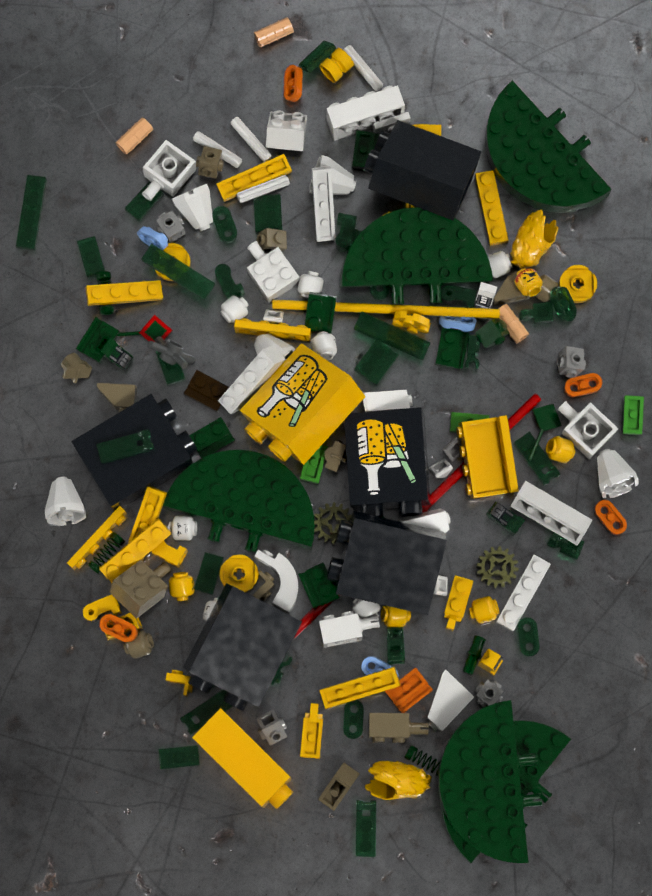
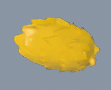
M542 210L529 214L522 226H520L516 239L513 242L510 253L513 259L511 263L521 269L538 265L540 258L548 251L556 239L558 232L556 220L544 225L546 217L543 215Z
M378 761L368 770L374 775V779L365 785V789L371 792L372 796L382 798L383 800L414 799L430 789L429 784L432 776L426 775L423 768L420 769L411 764L407 765L399 761Z

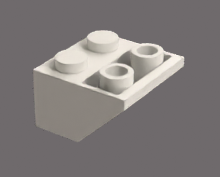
M280 110L271 111L267 125L266 148L303 151L307 115H303L300 112L285 113Z

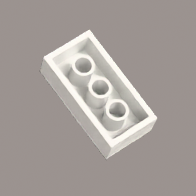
M398 85L394 87L386 86L378 92H368L360 98L352 97L347 102L341 104H331L327 108L326 121L333 141L354 135L356 130L367 131L373 129L374 122L404 113L405 104Z

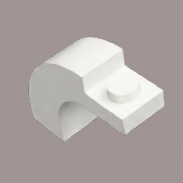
M257 550L254 558L273 569L281 581L280 589L272 605L290 614L298 596V579L292 564L280 553L274 559L272 558L274 555L267 550L262 552Z

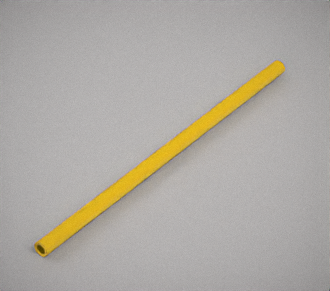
M274 299L272 301V309L307 310L308 301ZM336 302L335 312L395 314L396 311H407V315L416 313L428 316L500 319V309L345 302Z

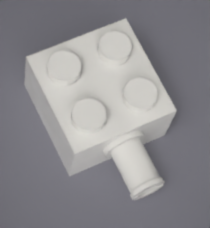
M165 140L143 166L144 177L150 180L151 183L142 192V195L147 200L152 201L153 197L161 189L174 197L196 171V161Z
M257 241L247 247L256 259V262L247 267V273L268 304L273 299H277L298 285L300 277L279 247L268 254L264 253Z
M567 401L558 408V411L570 421V424L561 434L566 439L571 440L574 446L589 460L618 430L591 402L581 412L575 411Z
M353 611L342 613L341 617L334 618V615L322 617V620L319 621L323 647L361 641L363 630L380 628L379 622H375L379 620L378 615L360 619L358 613L353 614Z

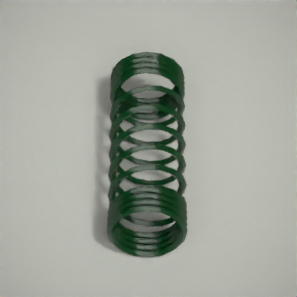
M100 271L96 273V279L99 282L97 285L111 283V281H105L111 279V272ZM99 305L100 314L109 315L114 313V306Z
M115 532L110 536L113 542L107 540L110 547L104 544L103 546L106 550L100 549L104 555L97 553L100 559L93 557L98 564L93 561L87 564L97 574L101 572L99 567L102 566L97 560L103 564L105 563L99 555L109 560L110 558L104 552L111 556L113 554L106 547L117 552L111 544L120 548L119 545L122 546L125 542Z
M410 745L404 758L410 760L412 755L414 754L412 760L413 763L419 756L417 765H419L422 759L424 758V761L421 766L422 768L426 765V763L429 760L426 771L429 770L431 765L434 763L433 768L431 770V773H433L437 766L440 764V761L435 766L437 761V758H435L430 764L432 756H430L426 760L427 753H425L421 758L423 753L422 750L416 756L418 748H416L413 745Z

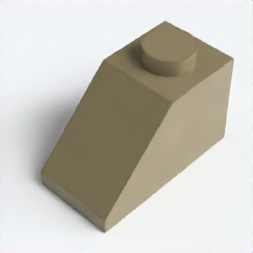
M518 271L512 272L510 276H507L494 297L493 307L530 298L529 296H523L514 283Z
M97 383L100 393L119 412L136 403V385Z
M343 763L318 800L334 811L360 773L346 763Z

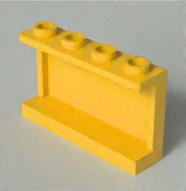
M507 415L458 423L459 427L456 428L458 438H461L462 446H459L460 456L464 457L465 464L462 465L463 475L467 476L468 483L465 484V490L470 499L519 492Z

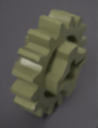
M333 502L332 507H329L326 503L324 510L319 507L320 514H314V517L318 519L314 521V525L317 526L314 532H320L318 538L324 537V543L331 540L332 545L335 544L341 521L337 512L341 513L346 521H350L352 514L348 515L349 508L343 510V504L336 507L335 502ZM330 512V515L327 518L322 519V517L326 513ZM333 515L335 516L336 523H339L336 524L334 532L332 531V525L328 524L332 522ZM321 527L326 528L330 535L326 534Z
M501 546L498 547L497 551H495L494 547H491L490 553L486 550L483 552L485 557L479 556L478 559L481 563H477L476 567L481 568V570L477 571V575L482 574L483 577L480 581L487 580V587L492 583L494 589L497 588L498 584H500L501 588H504L505 582L508 585L512 583L510 578L516 579L517 576L513 572L519 571V568L514 567L518 560H512L515 555L514 553L511 555L507 554L509 549L503 552ZM493 555H500V556H503L504 558H503V559H499V558H496V557L493 556ZM486 560L489 564V570L485 571ZM494 563H495L496 565H499V564H502V563H503L502 567L500 568V571H499V570H496V571L494 570V571L492 572V570H493V568H494V566H495ZM508 563L510 564V573H509V575L507 574L508 572L506 571V565H507ZM497 576L502 580H494L491 577Z

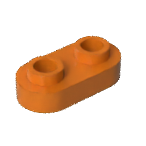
M290 65L284 75V97L291 102L298 101L302 96L303 72L296 65Z
M596 373L570 378L565 383L564 391L566 395L572 398L593 394L602 387V379ZM590 381L595 383L594 387L589 386ZM575 386L577 391H572L570 387Z
M602 500L596 504L594 509L595 515L605 528L613 535L622 534L627 528V522L616 507L608 500ZM601 508H606L607 513L603 514ZM613 523H618L619 529H615Z
M106 614L100 620V628L104 633L123 642H132L138 635L137 627L134 624L115 615ZM109 621L114 622V626L112 628L108 627ZM127 629L131 630L130 636H126L125 631Z

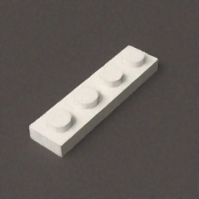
M330 166L312 168L316 241L336 240L332 170Z
M533 555L496 623L512 632L515 630L550 567V563Z

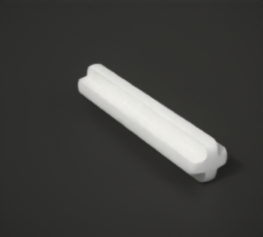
M351 45L345 47L344 51L351 57L355 68L375 91H379L383 87L381 80Z
M239 117L232 119L231 125L259 158L263 162L270 160L271 154L242 120Z
M199 131L195 133L193 140L203 147L222 150V159L235 168L241 165L242 158Z
M283 175L238 192L237 199L240 203L288 186L290 184L289 178Z

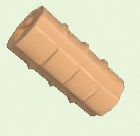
M286 17L255 31L254 36L261 48L294 33L290 20Z
M142 117L115 143L127 155L145 137H148V134L154 129Z
M508 304L498 308L500 309V320L506 323L509 337L516 344L524 340L529 335V332L514 314L513 310H511Z

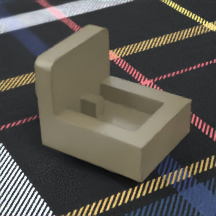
M266 228L258 233L256 241L262 250H274L277 247L281 251L287 249L286 231Z
M260 571L258 574L265 583L253 594V597L265 601L272 594L270 591L275 587L273 583L275 579L267 571L265 573Z

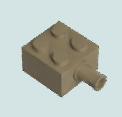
M140 560L113 580L110 593L137 619L164 598L168 585L161 578L169 574L171 568L166 562H163L152 570Z
M369 713L368 739H372L374 743H384L385 739H392V743H404L405 739H408L411 734L428 735L429 729H420L429 728L428 722L411 723L409 713Z

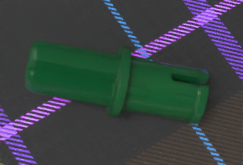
M475 635L470 650L467 651L468 658L463 672L472 675L478 659L482 658L481 653L486 639Z

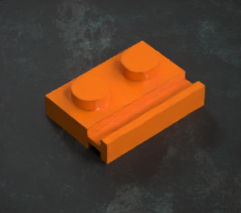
M414 668L399 680V687L386 690L385 693L401 713H405L432 692L433 689L418 669Z

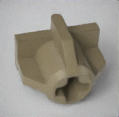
M76 353L67 355L61 363V367L64 369L62 375L64 379H71L73 383H77L78 378H89L91 365L82 360Z
M335 440L333 446L326 449L324 454L327 461L325 468L337 472L341 461L347 462L346 444H343V441Z

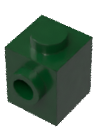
M496 318L490 320L475 334L483 346L489 348L502 344L506 340L504 337L509 334V331L507 330L506 323Z

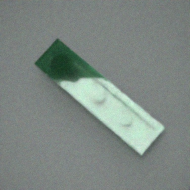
M27 175L16 248L36 250L47 181L46 177Z
M153 244L150 245L141 258L142 262L203 300H206L215 286L213 281Z
M361 312L354 327V330L422 361L430 345V342L364 312Z

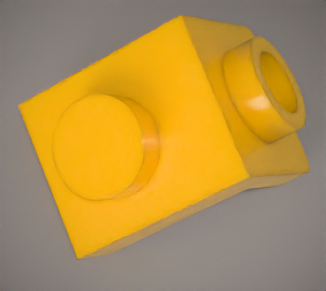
M172 670V673L166 674L167 682L185 684L184 696L188 697L189 693L193 692L194 686L188 683L191 676L183 675V671Z

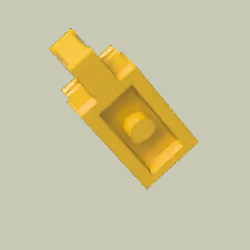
M454 576L444 611V618L448 619L446 629L453 631L456 621L461 622L463 619L473 580Z
M311 703L310 713H305L303 718L300 757L320 759L323 714H318V703Z

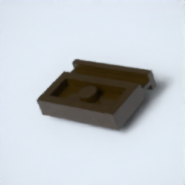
M196 370L183 394L218 412L221 406L218 400L228 390L229 386Z

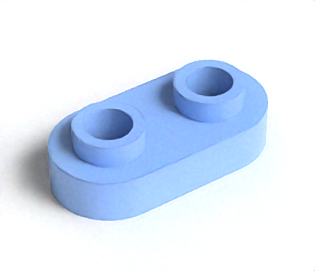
M145 226L137 231L140 240L154 249L163 251L168 246V238L162 232H156L152 228Z
M439 316L438 323L443 328H454L463 332L474 330L477 322L474 317Z
M375 656L366 657L361 665L365 675L393 667ZM370 662L375 664L374 669L369 668L368 664Z

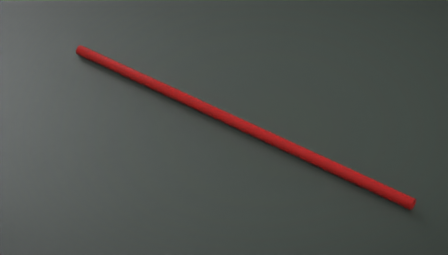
M536 393L508 419L509 431L541 401V398ZM464 462L430 494L431 505L422 506V513L435 504L463 476L462 465H465ZM332 602L321 605L315 610L312 608L300 619L302 623L294 638Z

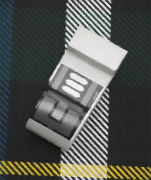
M481 282L474 308L490 309L497 286Z

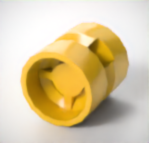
M337 48L331 53V59L326 58L319 65L321 72L333 83H336L343 76L342 72L346 73L354 66L351 57L341 48Z

